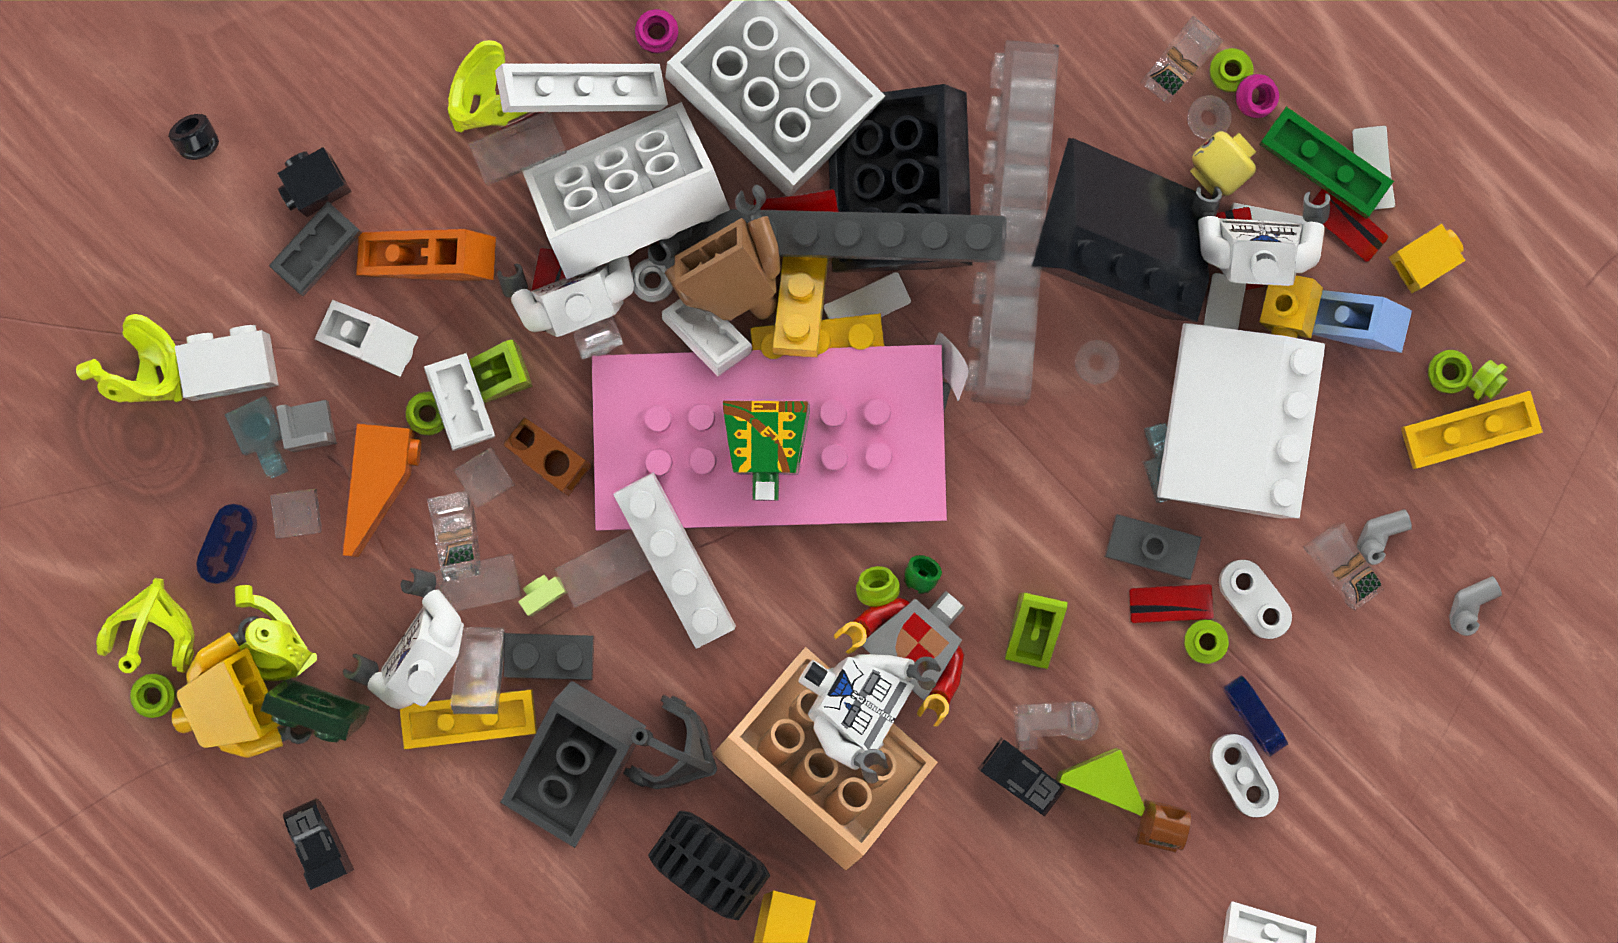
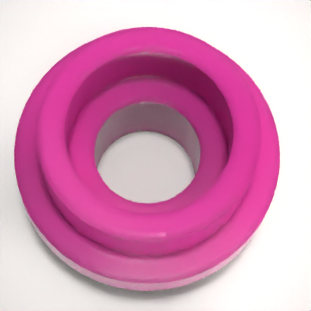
M654 9L647 11L640 16L636 23L635 36L637 42L644 50L650 53L666 52L675 45L678 39L677 22L671 14L664 10ZM653 26L663 27L665 34L662 38L653 39L649 36V31Z
M1262 74L1247 76L1240 82L1236 91L1238 108L1244 115L1251 118L1267 116L1275 109L1279 101V91L1274 81ZM1256 88L1259 91V99L1254 104L1252 102V92Z

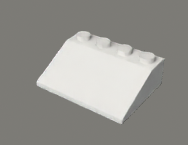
M732 0L667 62L665 78L786 196H792L831 157L885 97L865 75L787 0Z
M682 102L522 170L548 240L566 279L579 274L589 273L602 264L619 257L629 256L642 247L659 240L669 239L682 230L701 222L711 221L718 215L730 210L714 168Z
M1184 323L1181 332L1157 497L1273 518H1300L1325 344L1282 335Z

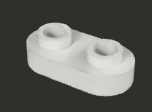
M1237 560L1227 564L1222 569L1219 576L1220 591L1249 630L1256 636L1265 639L1282 636L1291 625V609L1261 568L1251 561ZM1241 573L1248 575L1250 578V586L1246 590H1241L1236 585V578ZM1268 608L1275 610L1277 613V620L1273 625H1267L1263 620V613Z
M1226 734L1219 737L1211 747L1210 761L1234 805L1240 812L1250 817L1268 815L1276 807L1279 793L1274 780L1255 747L1247 738L1241 735ZM1231 747L1236 748L1239 752V758L1234 764H1228L1224 758L1226 750ZM1252 786L1259 787L1261 791L1260 799L1256 802H1250L1246 796L1247 790Z

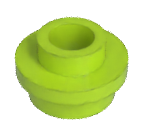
M1235 48L1220 51L1213 58L1209 67V74L1213 84L1218 89L1230 93L1236 92L1240 82L1247 76L1252 75L1254 71L1250 57L1245 52ZM1235 63L1239 67V75L1235 77L1229 76L1225 72V64Z
M1445 350L1438 353L1432 358L1428 366L1430 383L1435 389L1446 394L1457 393L1465 389L1473 375L1470 360L1463 353L1456 350ZM1446 364L1452 365L1456 370V376L1453 380H1448L1443 376L1442 369Z
M1492 360L1486 362L1468 384V387L1475 392L1473 397L1478 401L1482 400L1485 396L1491 400L1494 399L1509 381L1504 376L1508 367L1503 363L1497 365Z
M421 392L411 398L406 407V420L409 426L416 433L425 436L441 432L444 429V425L433 393ZM428 406L433 407L436 410L434 420L430 422L421 420V410Z
M875 566L868 568L861 573L857 582V597L863 604L872 607L888 604L894 601L900 593L899 580L886 567Z
M1212 620L1195 622L1188 628L1184 637V647L1187 654L1196 662L1203 664L1219 661L1227 652L1229 645L1226 630L1219 623ZM1205 633L1211 634L1215 641L1214 646L1210 650L1202 649L1199 644L1200 637Z
M147 674L140 677L134 683L130 699L133 708L140 715L156 718L165 715L171 710L175 703L176 692L172 682L165 676ZM152 687L157 688L161 693V699L157 704H152L147 698V693Z

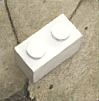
M256 325L231 328L230 336L215 339L213 338V333L191 335L186 337L187 344L175 346L182 393L185 399L198 401L279 386L270 334L262 330L257 331Z

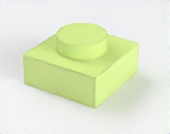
M542 575L523 588L527 596L518 602L528 616H533L562 597L568 590L559 577H553L551 580H548L545 575Z

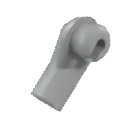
M1403 509L1370 519L1365 523L1357 542V553L1361 554L1367 564L1376 565L1384 560L1386 554L1383 551L1389 536L1412 529L1408 512Z
M1493 576L1456 593L1449 614V621L1453 630L1464 636L1476 633L1480 626L1477 622L1480 605L1502 596L1501 588Z

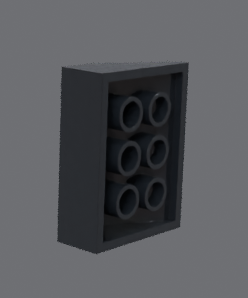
M946 84L882 92L885 95L884 99L829 158L830 189L835 191L838 212L971 215L967 92ZM832 258V272L835 273L928 270L973 265V262Z
M1068 138L1032 267L1163 319L1198 322L1209 283V263L1204 260L1201 254L1198 220L1201 218L1192 211L1196 191L1077 139Z

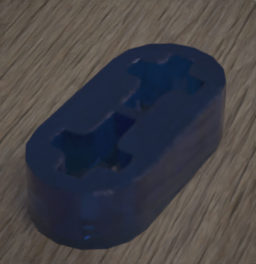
M229 504L219 509L215 515L196 563L198 573L207 582L214 584L228 583L238 574L257 529V519L251 509L243 505ZM238 512L242 513L241 521L246 524V528L244 531H235L231 541L228 542L226 540L231 527L225 524L226 518L228 516L236 517ZM226 546L228 548L223 561L229 564L227 572L219 571L214 576L212 574L214 567L208 564V560L210 557H219L223 547Z
M1242 675L1223 687L1230 703L1267 756L1271 757L1288 745L1284 734L1252 686Z

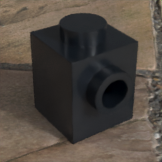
M324 147L310 155L307 151L294 155L285 162L286 168L277 173L284 184L278 188V191L290 211L297 208L306 217L319 211L327 201L333 203L352 192L333 157Z

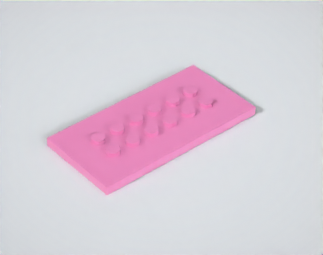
M942 345L868 347L863 350L853 347L828 348L826 352L819 354L818 358L783 355L778 359H769L763 355L761 350H752L751 354L718 377L694 352L592 356L596 531L632 530L613 494L653 472L683 528L947 521ZM723 401L809 402L810 415L798 475H779V501L752 500L753 475L733 473L723 412Z

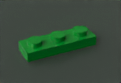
M1287 106L1259 143L1260 146L1365 219L1371 215L1394 182L1391 178Z

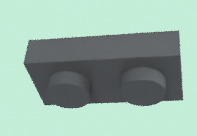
M505 633L504 677L593 680L594 636Z

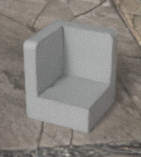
M322 400L292 407L286 404L276 406L285 450L299 452L337 444L329 401Z

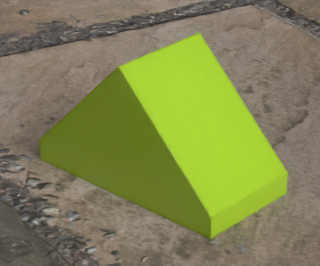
M513 339L504 341L469 359L484 403L533 387L520 347Z
M1025 592L1019 593L1005 660L1048 669L1068 602Z
M1118 748L1058 772L1056 780L1060 783L1142 816L1145 806L1122 751Z

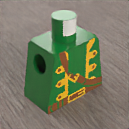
M723 401V412L733 473L753 475L752 500L779 501V475H798L810 415L809 402Z

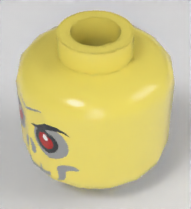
M1218 131L1193 153L1192 162L1194 167L1190 172L1211 195H1213L1214 188L1219 187L1222 195L1229 196L1256 172V166L1250 158L1256 151L1240 133L1232 138L1228 133Z

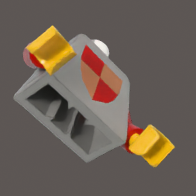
M947 591L939 597L929 610L916 599L909 602L903 598H896L894 601L882 606H870L853 622L845 624L834 634L835 639L842 634H847L852 639V647L845 651L847 654L853 653L862 646L870 654L897 656L912 659L914 662L922 657L935 659L941 671L927 670L922 675V677L934 680L936 686L933 689L925 690L921 688L915 678L909 682L914 685L912 691L924 700L917 710L919 717H921L926 708L934 710L937 714V720L933 726L936 727L947 716L949 703L960 685L965 656L962 648L959 646L962 639L948 628L965 607Z

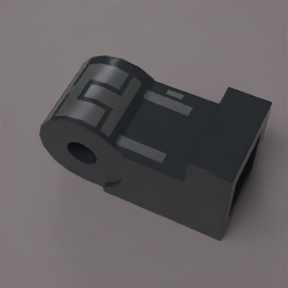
M1002 737L978 767L979 771L1044 817L1066 789L1045 773L1039 765Z
M315 798L283 813L285 826L296 846L295 850L304 868L305 873L303 875L310 890L354 870L329 815L319 799Z

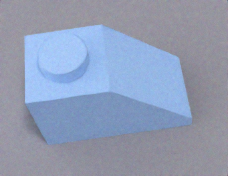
M1323 290L1312 335L1362 348L1402 353L1412 310L1385 297Z

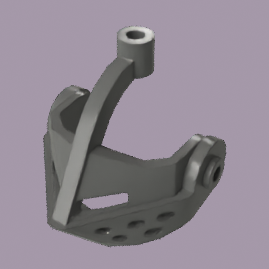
M663 695L660 700L663 702L662 708L685 721L687 736L684 752L654 738L649 729L638 727L631 734L633 743L640 746L649 745L679 761L667 773L660 776L650 774L633 765L631 768L626 767L623 774L629 777V781L641 787L645 785L653 789L675 788L697 779L713 776L717 772V765L711 750L710 736L706 725L694 710L686 706L685 701L673 695L671 697Z

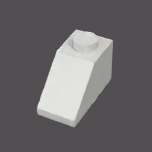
M334 300L331 301L315 337V340L400 377L405 366L412 358L413 348L418 339V336L383 319Z

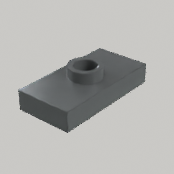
M327 201L272 261L269 267L304 297L360 236L362 231Z
M1116 514L1104 557L1191 580L1202 537Z

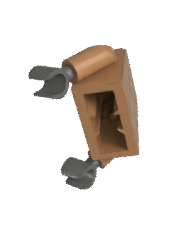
M755 185L752 188L753 196L757 202L756 205H750L746 202L742 190L736 196V208L742 214L749 215L750 222L746 223L741 218L679 253L680 245L675 236L660 240L661 246L665 248L666 253L661 250L657 243L649 247V260L655 265H664L667 270L664 274L686 306L712 312L722 320H732L748 310L758 319H765L775 311L777 301L773 296L776 293V276L780 273L781 269L779 247L768 216L763 217L760 209L766 201V194L761 186Z

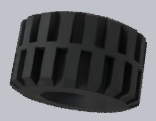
M679 811L648 854L654 867L666 878L701 904L727 919L740 920L770 877L766 866L749 851L710 823L686 811Z

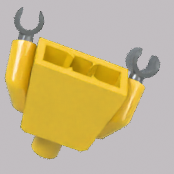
M257 616L244 619L238 627V632L233 635L228 632L197 652L186 673L188 684L177 691V699L181 707L175 709L172 713V723L175 729L183 734L193 730L199 745L202 747L218 746L223 752L245 758L283 746L282 742L288 739L292 743L302 744L308 741L312 734V730L306 731L303 734H297L291 728L293 724L307 720L308 716L304 713L292 715L288 719L286 727L277 728L283 724V721L248 647L242 650L239 648L240 645L247 642L245 637L247 624L259 618Z

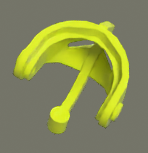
M487 40L477 44L464 58L454 76L448 97L449 106L447 108L454 129L457 132L462 133L467 129L490 125L506 126L510 120L528 113L503 112L500 94L496 95L495 91L497 82L495 70L501 64H505V54L503 46L496 41ZM474 95L480 96L478 109L471 114L470 109Z
M129 315L125 318L122 325L123 336L138 351L140 364L136 381L126 380L118 375L107 373L96 359L83 362L76 367L77 376L81 380L93 378L98 382V391L104 397L118 403L166 400L179 402L183 398L175 352L176 345L164 329L143 315ZM157 366L161 367L164 375L161 384L156 371Z
M154 578L150 586L106 619L97 636V654L106 656L112 651L116 634L122 621L137 619L130 637L127 653L118 663L119 669L122 672L132 673L141 664V657L138 651L144 630L149 621L165 629L174 639L172 666L177 667L178 672L185 673L189 665H191L194 655V630L191 620L185 610L164 589V579Z
M250 585L235 587L236 607H253L264 612L272 619L259 618L251 622L245 632L247 642L239 646L240 650L248 647L263 680L279 681L288 680L293 677L296 678L317 661L316 653H312L307 649L280 607L263 596L253 595V587Z

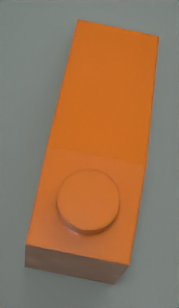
M467 229L362 232L358 237L356 275L361 277L449 281L494 280L496 237Z
M357 423L343 556H360L410 478L412 465H419L421 440L415 439V431L408 428Z

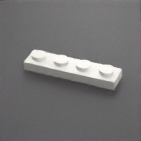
M501 64L495 70L503 112L661 111L668 105L660 64Z
M653 472L616 491L613 495L695 648L697 649L734 630L736 625L655 473Z

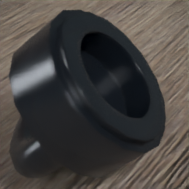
M192 114L182 118L173 125L168 136L176 151L182 157L191 160L209 156L216 150L219 144L218 136L207 116L203 114Z

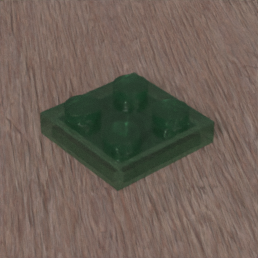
M288 679L281 682L265 695L260 711L272 715L271 720L279 725L292 728L301 725L313 729V734L317 738L337 743L340 739L346 741L365 723L370 707L296 680Z

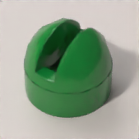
M924 555L913 556L904 571V582L907 588L917 590V594L929 593L937 585L942 575L941 567L930 557ZM918 572L925 574L926 577L921 576Z

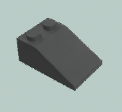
M571 681L553 700L500 803L575 848L636 747V744L631 739L632 731L638 727L646 728L647 726Z

